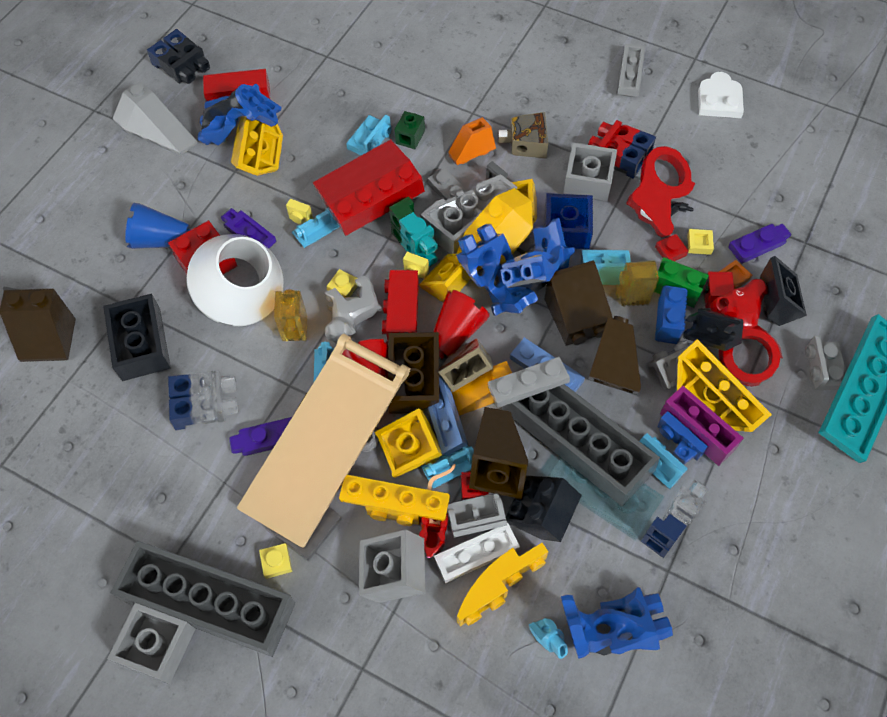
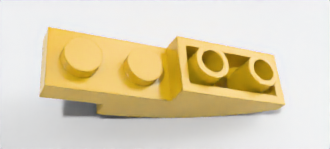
M540 543L521 556H518L514 548H511L495 560L479 576L462 602L457 614L459 626L465 623L470 626L482 618V612L489 608L494 611L506 602L505 598L508 594L506 584L510 587L523 578V573L530 569L532 572H535L546 564L545 560L549 552L544 544Z

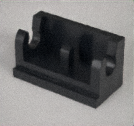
M703 308L698 309V312L686 318V321L693 322V325L690 329L683 332L684 339L691 341L698 339L704 345L727 351L742 343L743 319Z

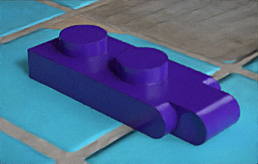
M231 208L221 216V219L225 222L223 224L224 227L232 234L251 237L264 244L268 249L277 242L273 234L242 210L237 213Z
M770 224L731 241L728 248L738 261L743 264L783 246L787 242L786 239L792 234L784 224L778 226Z
M292 417L240 429L238 435L229 438L231 453L237 454L242 452L243 456L273 450Z

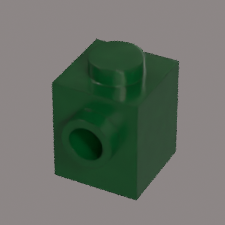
M404 111L394 129L396 144L415 150L425 132L424 116Z

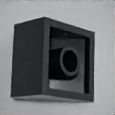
M776 256L771 257L760 275V279L768 286V292L763 297L765 301L763 310L768 320H772L778 326L805 317L807 314L798 275Z

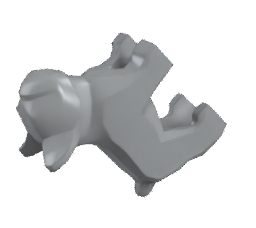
M366 276L355 280L356 285L360 287L356 291L358 297L344 298L336 288L325 293L326 299L330 301L327 303V307L332 311V321L325 327V336L328 340L334 341L337 344L339 337L344 333L350 336L352 341L356 342L354 335L356 334L355 326L374 316L377 311H383V307L378 303L374 287Z

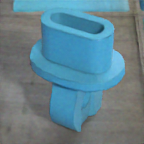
M544 618L529 624L531 633L546 650L554 652L559 659L567 655L568 648L564 641V633L557 629L556 624L551 619Z

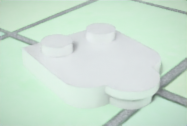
M715 72L711 75L710 79H705L701 82L698 90L699 115L742 118L744 113L743 90L740 83L731 80V77L724 72Z

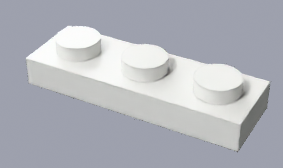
M507 523V526L495 528L434 555V560L444 582L448 583L494 562L511 548H514L515 551L520 550V546Z

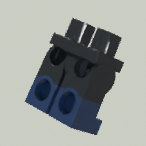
M178 29L165 36L163 41L160 40L147 49L152 65L157 69L159 67L163 69L179 84L182 81L190 84L196 78V71L200 70L205 73L210 69L209 61L204 56L203 49ZM177 37L178 43L171 42L172 39ZM161 49L163 54H156V51Z

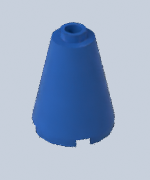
M133 203L130 211H134V215L127 219L125 241L129 243L127 248L131 249L170 247L168 242L192 229H190L189 224L140 203Z

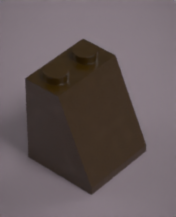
M594 260L556 271L551 280L547 282L544 300L565 346L571 344L579 345L593 337L601 338L608 317L613 319Z
M55 289L4 290L0 305V315L20 362L68 360L76 318Z
M614 316L613 319L608 317L589 374V380L638 395L641 390L634 327L632 324H628L629 320L624 317Z
M484 407L473 452L469 489L522 499L529 461L510 411Z

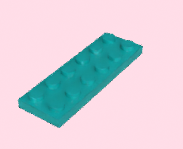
M879 314L871 317L818 432L858 463L867 461L887 414V320Z

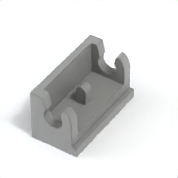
M492 493L448 504V519L451 533L454 537L507 526L499 494Z

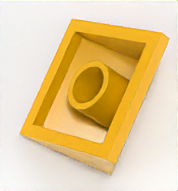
M459 253L447 254L419 284L423 290L441 302H444L449 290L451 292L453 290L460 292L471 280L457 259V254Z

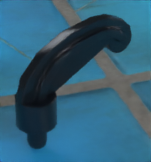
M675 202L671 204V216L678 211L686 213V211L692 212L694 209L689 207L687 203Z

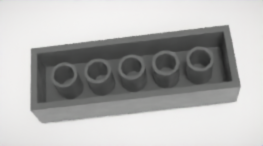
M565 384L503 406V410L510 411L515 421L622 507L656 471L660 459L658 455Z
M138 540L110 592L122 602L133 606L135 603L186 621L195 629L271 657L275 654L295 606V601L289 594Z

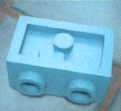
M369 115L346 143L347 149L363 155L378 147L385 137H389L392 131L390 116L385 115L380 120Z

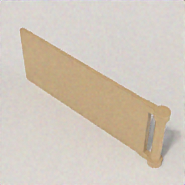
M343 333L339 337L336 347L240 501L237 509L304 548L403 381L408 377L410 368L403 364L399 366L352 341L350 336ZM347 349L395 374L393 382L342 355L343 351Z

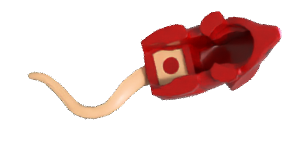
M453 464L449 470L433 476L427 484V490H432V484L435 480L451 473L456 464ZM448 513L444 521L422 517V528L419 536L424 538V553L427 558H431L436 553L441 552L446 543L444 540L448 525Z

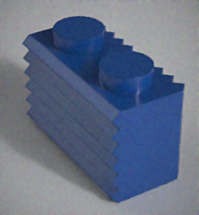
M663 286L658 299L656 341L671 344L679 343L685 330L686 297L688 292L686 288Z

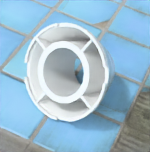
M225 234L206 241L195 251L188 266L187 287L194 304L208 318L218 323L247 326L263 320L275 309L283 292V273L277 258L264 244L245 235ZM229 258H239L247 261L257 271L259 284L251 287H240L230 283L221 273L219 263Z

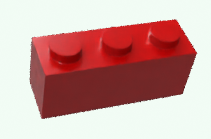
M266 69L203 75L205 100L207 102L230 96L242 84L250 86L254 84L259 85L261 94L270 99V83Z
M390 270L389 279H385L384 290L385 293H388V299L383 301V313L387 314V320H382V335L387 336L388 344L389 333H417L418 270Z

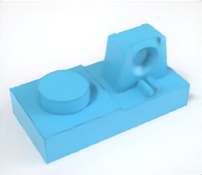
M647 433L639 442L660 457L653 475L671 489L688 468L669 451L665 450L666 446L657 440L656 437L652 438Z

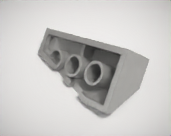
M141 81L123 92L113 120L126 133L131 135L134 133L141 136L147 142L150 140L158 143L160 147L178 155H183L198 144L196 139L160 99Z
M500 174L477 184L474 189L466 192L462 190L457 192L455 197L436 201L420 217L425 220L426 227L431 225L434 229V239L439 246L449 254L457 253L459 248L458 240L463 237L466 229L491 200L508 190L517 189V186Z

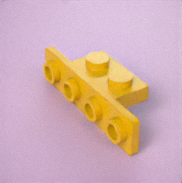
M346 475L339 499L341 502L365 506L367 515H370L374 520L386 521V519L396 520L400 525L412 526V524L419 525L421 517L444 521L450 495L448 493Z

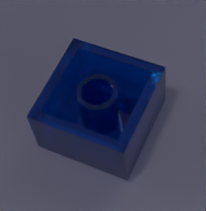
M547 193L544 208V227H547L553 219L559 218L565 245L575 249H590L593 235V195ZM544 238V242H546L544 247H547L548 241Z

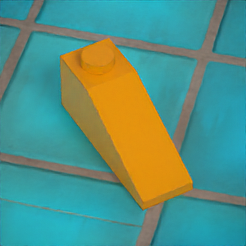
M507 361L494 365L493 369L452 392L459 416L495 403L489 391L488 382L512 373Z

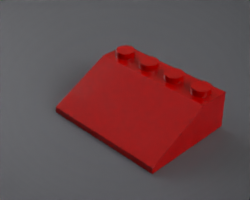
M391 139L312 182L345 236L388 213L390 206L409 196L410 199H413L425 192L421 175L411 160Z

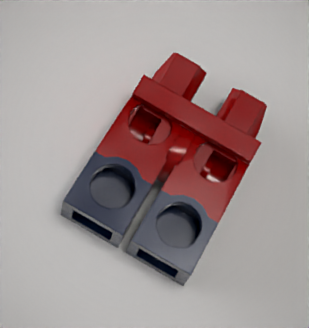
M616 120L613 125L602 122L597 135L603 137V139L592 136L588 145L617 149L614 166L627 171L626 176L634 179L642 168L644 158L654 149L656 136L628 125H622L621 121Z

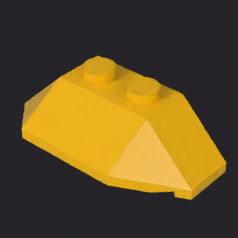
M241 116L236 130L231 163L236 168L256 176L276 172L279 168L283 134L278 124L271 127L258 120L251 121L247 117Z
M515 188L495 196L466 229L463 237L472 234L477 243L481 241L477 229L484 224H491L496 233H504L513 254L533 230L532 200ZM459 245V248H458V250H457V253H461V252H462L461 249H460V245ZM501 255L500 263L502 265L506 262V259L503 255ZM478 266L477 271H479V269H482V267Z
M698 339L678 356L677 390L682 386L687 388L735 431L753 432L772 415Z

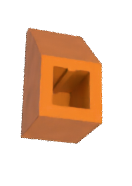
M483 117L462 126L448 151L450 158L456 165L467 163L473 158L486 155L496 149L492 127Z

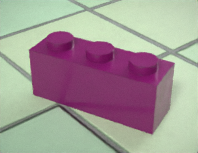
M684 386L666 400L660 412L661 416L667 411L670 412L708 447L704 454L718 466L737 449L744 439Z

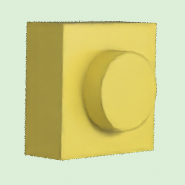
M293 199L288 201L286 207L289 218L293 222L303 224L310 219L313 220L309 205Z
M689 229L687 234L688 253L712 255L714 250L713 230Z
M410 252L405 254L403 258L404 270H418V277L424 279L429 273L428 259Z
M339 269L328 283L327 291L336 288L344 298L350 297L358 287L355 283V280L358 278Z
M286 543L259 550L265 579L293 572Z

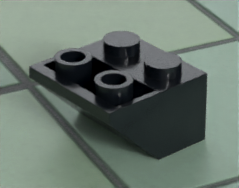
M526 475L522 499L514 498L505 518L509 525L541 540L561 542L582 495L564 478Z

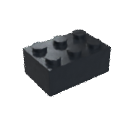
M152 293L103 306L112 368L122 381L171 369L161 310Z

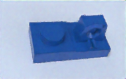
M667 411L660 418L657 427L663 437L679 444L672 455L683 465L693 458L697 461L704 454L708 446L670 412Z

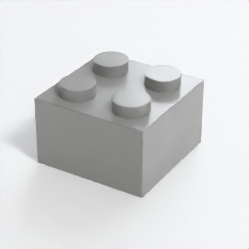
M573 143L563 194L608 201L617 149Z
M405 529L360 541L359 596L382 603L425 593L424 538Z
M135 603L107 659L120 666L170 685L195 628L186 621Z

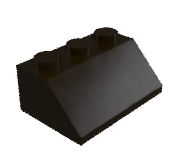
M439 332L389 333L388 360L399 366L403 364L410 368L408 377L403 381L388 406L389 414L411 413L417 409L423 410L439 403ZM388 371V379L393 382L396 375Z

